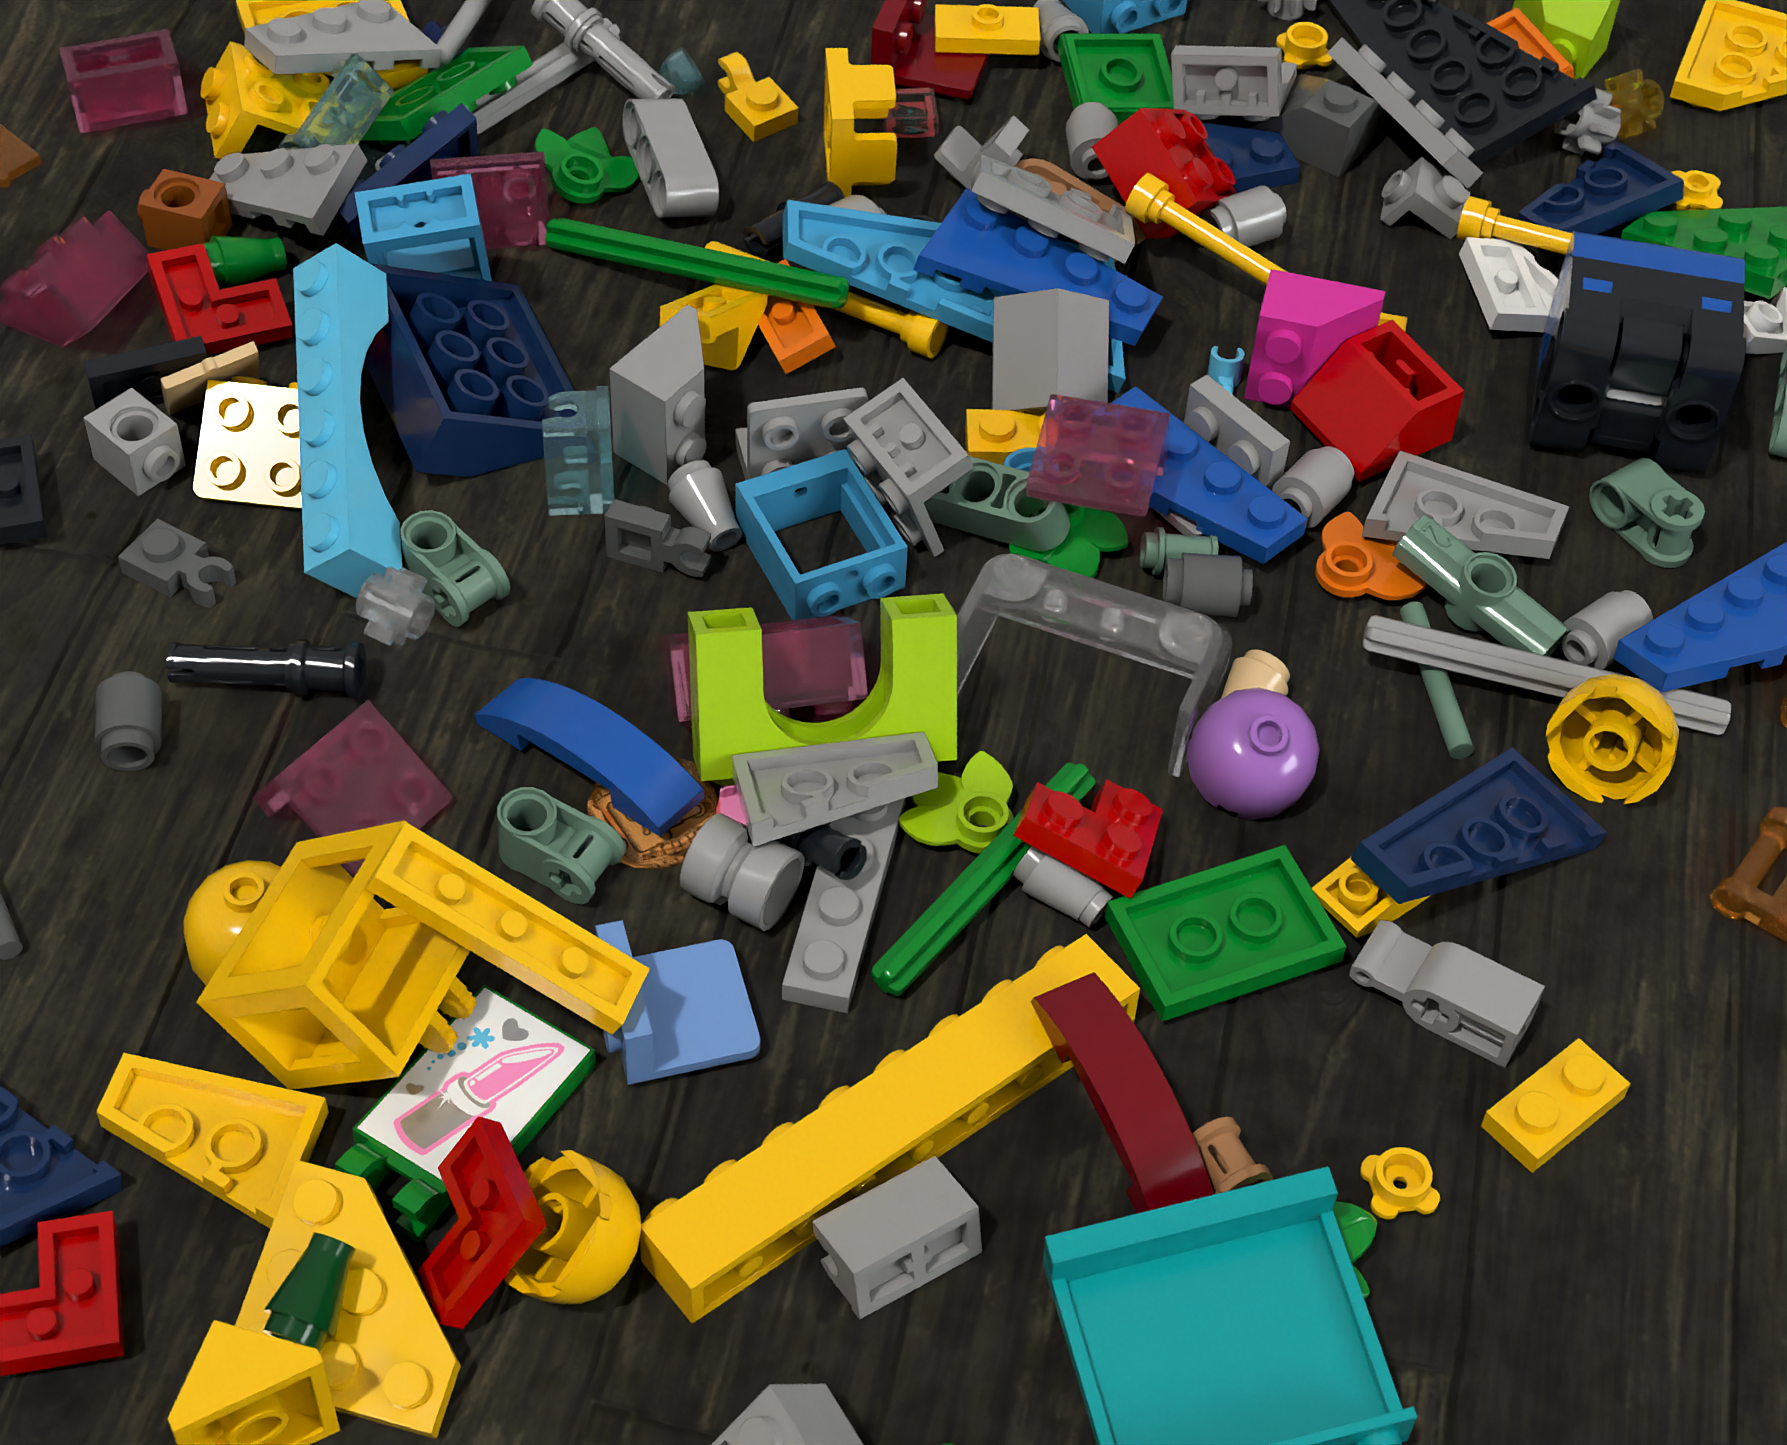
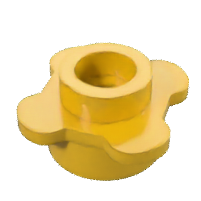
M1310 22L1295 23L1288 28L1287 33H1282L1277 37L1276 46L1283 49L1285 54L1284 63H1296L1297 69H1312L1316 65L1328 66L1333 61V58L1328 54L1329 50L1326 49L1328 34L1324 28Z
M1678 170L1671 172L1684 180L1683 199L1669 204L1672 211L1721 209L1723 200L1717 196V190L1721 182L1716 176L1697 170L1686 173Z
M1396 1147L1385 1151L1381 1156L1370 1155L1362 1162L1360 1175L1369 1182L1373 1193L1370 1207L1380 1218L1390 1220L1394 1219L1400 1212L1414 1210L1421 1214H1430L1437 1209L1440 1195L1437 1190L1430 1186L1433 1178L1432 1168L1428 1159L1422 1153L1410 1148ZM1393 1182H1402L1406 1185V1188L1399 1189L1395 1187Z

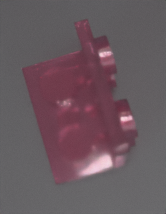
M1051 394L1026 484L1027 496L1124 514L1145 516L1148 512L1156 475L1163 476L1167 461L1170 413Z
M369 700L272 779L253 797V800L269 818L285 804H288L318 837L404 820L419 830L452 799L448 790ZM364 860L343 863L342 865L355 877Z

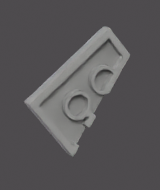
M360 0L359 2L334 8H319L313 13L291 18H276L269 23L245 29L244 47L274 74L339 72L342 68V62L370 63L373 70H392L394 60L419 59L418 64L421 68H440L442 49L385 0Z
M358 143L335 146L323 144L313 148L292 150L280 148L271 152L249 154L232 153L218 161L215 165L214 173L209 180L225 183L231 214L251 219L265 214L272 216L277 225L291 228L298 222L305 224L310 233L323 236L368 160Z
M981 154L971 174V191L978 194L977 200L981 204L998 213L1005 214L1010 209L1029 218L1028 224L1032 228L1049 237L1056 238L1061 233L1079 242L1078 246L1083 252L1095 259L1108 261L1112 257L1122 263L1126 262L1135 245L1132 216L1125 212V207L1114 203L1108 213L1092 202V198L1088 193L1072 187L1069 191H1064L1062 195L1051 192L1052 186L1039 175Z
M1399 451L1366 518L1361 537L1400 541L1410 527L1425 515L1430 516L1471 550L1550 559L1564 525L1569 506Z
M925 732L732 755L733 778L753 847L938 787V765Z

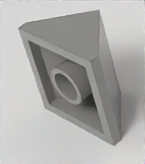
M1060 288L994 297L992 410L1082 412L1083 416H1092L1107 406L1109 300Z

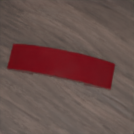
M1095 972L1034 997L1031 1003L1061 1063L1063 1064L1071 1060L1133 1183L1126 1190V1193L1136 1213L1214 1195L1202 1157L1170 1085L1133 1021Z

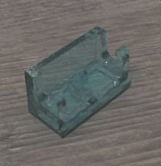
M357 53L351 54L347 60L337 62L331 71V75L335 77L298 131L294 134L286 135L279 148L292 150L313 148L323 144L335 146L359 143L394 93V90Z
M596 386L597 390L559 392L548 398L550 410L572 409L577 412L576 415L568 418L557 416L542 420L549 516L606 513L614 499L609 386Z

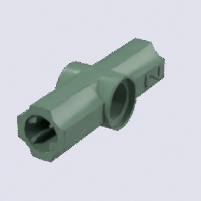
M1423 515L1398 542L1392 553V556L1446 598L1445 610L1448 617L1465 630L1473 632L1486 631L1504 646L1548 657L1552 656L1561 645L1563 637L1571 630L1516 586V572L1506 559L1490 552H1473L1430 516Z

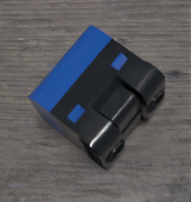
M1573 231L1542 337L1529 445L1582 453L1589 435V443L1648 453L1650 449V459L1660 467L1704 474L1736 391L1745 359L1746 338L1743 337L1745 260L1743 258Z

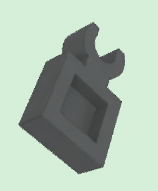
M613 499L605 514L607 557L662 573L667 564L671 563L679 571L687 575L703 577L711 561V555L704 552L711 540V533L698 527H685L681 530L671 527V515L655 511L646 506H637Z
M158 518L118 556L123 574L170 598L181 587L189 590L190 596L196 604L206 608H212L216 604L213 587L208 583L218 581L231 588L236 584L234 569L229 561L221 557H209L206 542Z

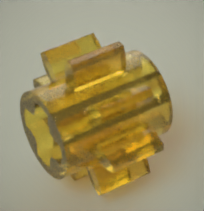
M1641 69L1626 72L1604 81L1607 88L1605 91L1612 94L1609 106L1621 109V125L1618 132L1620 139L1640 135L1641 132L1656 128L1654 118H1657L1662 113L1664 107V96L1658 83L1652 79L1643 80Z

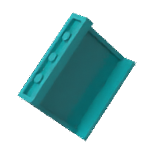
M1329 1166L1045 1236L1043 1265L1096 1445H1402V1442L1408 1440L1417 1415L1414 1406L1403 1409L1333 1212L1338 1192Z

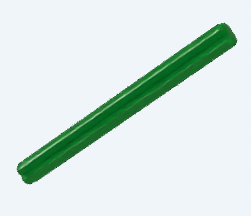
M565 218L550 219L546 225L545 243L552 249L831 309L844 307L848 299L849 282L840 276Z

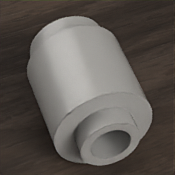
M1088 102L1076 107L1065 127L1072 170L1079 177L1090 181L1109 178L1092 146L1119 126L1114 113L1101 103Z
M1261 185L1220 199L1213 208L1203 211L1201 219L1249 248L1278 238L1282 233L1287 215L1281 197L1277 193H1273L1268 187Z
M1325 446L1319 449H1312L1306 452L1275 482L1272 492L1308 519L1306 528H1312L1350 492L1354 478L1353 465L1343 452L1334 447Z
M1623 590L1621 592L1606 593L1563 623L1571 629L1562 639V649L1565 656L1570 662L1604 670L1616 662L1613 658L1619 639L1653 620L1648 604L1633 591Z

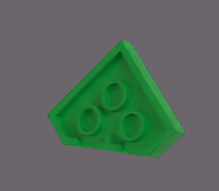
M1787 206L1654 211L1642 215L1622 230L1621 239L1743 258L1745 260L1744 291L1771 299L1787 286Z

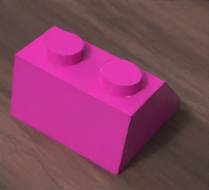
M1271 269L1259 315L1244 399L1290 408L1291 401L1346 339L1378 326L1385 291Z

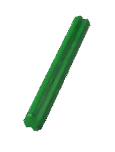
M1070 762L1066 763L1045 786L1054 791L1067 793L1081 804L1095 789L1096 780L1089 774V769L1082 763L1076 765ZM1021 812L872 967L871 977L883 993L895 996L902 995L1013 877L1017 865L1032 847L1013 836Z

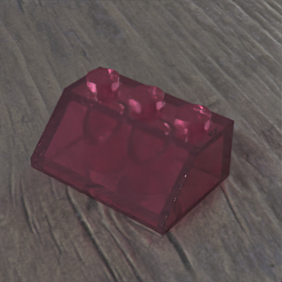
M843 614L760 624L762 629L764 699L780 714L790 718V708L814 705L815 714L817 715L844 713L853 710L852 700L866 699L868 697L860 622ZM688 632L659 636L673 716L678 722L689 721L690 730H692Z

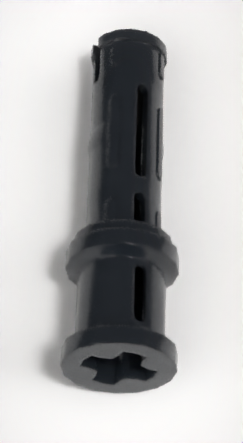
M297 639L296 642H291L288 648L196 645L172 642L167 652L166 669L175 668V671H169L167 674L168 680L171 683L200 682L286 686L288 691L293 692L296 696H307L310 690L346 691L349 698H360L363 694L366 680V652L361 641H351L348 647L312 646L311 642L307 639Z

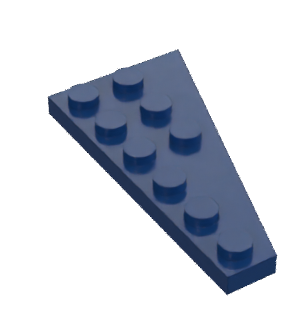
M1787 542L1619 639L1613 659L1660 692L1725 678L1729 668L1756 662L1762 669L1782 664L1784 656L1787 655Z

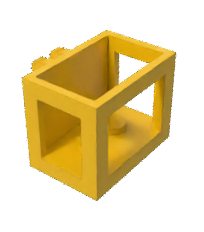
M405 820L297 842L196 1002L287 1089L293 1090L399 1077L418 1043L422 1044L424 1048L430 1049L431 1052L435 1051L438 1054L450 1053L458 1038L457 1032L453 1030L452 1026L447 1024L448 1021L437 1009L443 1011V1014L457 1018V1020L459 1018L465 1020V1018L470 1017L477 1004L475 1001L476 997H473L472 992L467 991V987L456 977L470 950L398 907L383 909L373 898L375 894L366 889L394 837L406 822ZM364 860L354 878L340 865Z

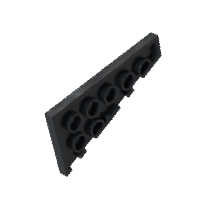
M1325 0L1358 47L1361 48L1366 44L1387 64L1381 72L1385 78L1394 71L1416 92L1409 100L1414 106L1423 99L1445 120L1438 128L1444 135L1453 128L1475 149L1468 158L1476 166L1597 99L1594 84L1581 77L1574 80L1560 72L1557 63L1544 56L1540 60L1520 49L1518 41L1459 8L1455 11L1440 4L1439 0Z

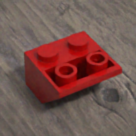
M1140 108L1092 146V149L1125 203L1135 185L1147 173L1168 184V192L1175 195L1174 202L1200 218L1204 210L1213 208L1220 199L1237 194L1233 187L1236 183L1233 172L1222 159L1215 158L1205 141L1208 138L1206 128L1196 115L1187 112L1186 109ZM1135 218L1147 239L1170 238L1180 233L1163 221L1159 224H1155L1151 220L1148 223H1143Z
M1390 320L1346 339L1291 401L1290 409L1325 446L1334 447L1349 458L1353 465L1354 477L1360 482L1391 468L1399 451L1418 456L1451 441L1464 390L1394 320Z

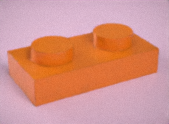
M786 259L778 263L790 266ZM768 295L767 306L758 326L785 374L836 347L812 304Z

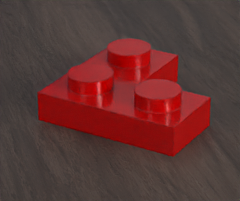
M204 243L147 254V268L172 341L202 336L208 356L230 351L254 341L255 345L292 338L293 325L276 278L219 289Z
M1108 779L1105 780L1096 794L1091 810L1083 807L1073 796L1064 792L1054 791L1037 782L1025 801L1013 836L1131 899L1143 881L1163 809L1152 804L1142 793L1134 789L1123 788Z
M481 1116L475 1119L438 1166L439 1173L459 1219L418 1269L439 1324L460 1329L467 1325L547 1226L502 1123Z
M113 1210L38 1222L40 1288L0 1294V1376L124 1356L118 1225Z

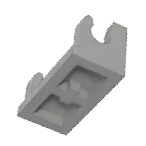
M936 1156L812 1221L814 1235L824 1250L829 1253L828 1256L821 1259V1263L834 1284L851 1304L853 1312L859 1319L982 1253L979 1207Z

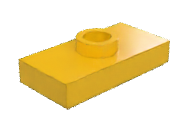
M935 4V52L1039 55L1040 28L1038 8L1003 7L992 4L979 6Z

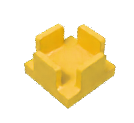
M826 48L823 136L827 181L836 184L846 198L851 195L852 186L889 185L895 180L897 158L896 134L856 133L854 131V119L886 118L889 114V109L895 108L894 73L891 65H851L848 60L847 48Z

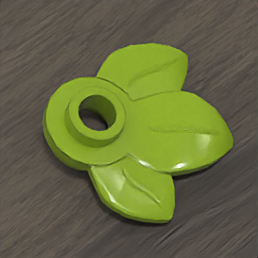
M979 751L967 763L961 778L938 772L937 788L910 796L915 808L904 812L899 817L898 823L910 837L921 843L932 846L958 844L968 851L981 853L1014 819L1007 805L1012 795V781L997 760L986 752ZM976 825H984L987 827H978Z

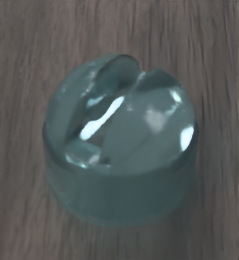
M683 47L669 54L662 62L659 73L675 86V94L691 92L705 83L695 62Z

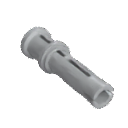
M535 0L531 9V15L537 21L545 20L565 37L564 44L569 49L583 50L638 99H670L672 97L675 86L662 75H659L646 61L603 25L604 19L601 12L596 8L591 7L588 9L579 0Z

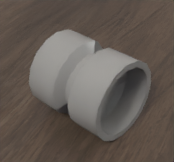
M719 813L713 815L705 822L692 841L682 864L680 887L683 891L708 904L717 903L722 905L728 901V911L732 916L762 931L771 929L780 920L790 905L801 881L804 870V856L801 852L777 840L753 847L747 825Z

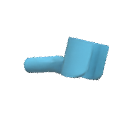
M1214 346L1210 353L1207 375L1232 394L1234 387L1239 385L1241 381L1245 357L1244 350L1237 348L1235 359H1224L1217 355L1218 346Z

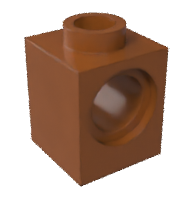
M163 169L152 186L142 192L138 202V218L143 222L147 246L166 251L206 243L210 241L211 236H226L233 226L226 185L222 182Z

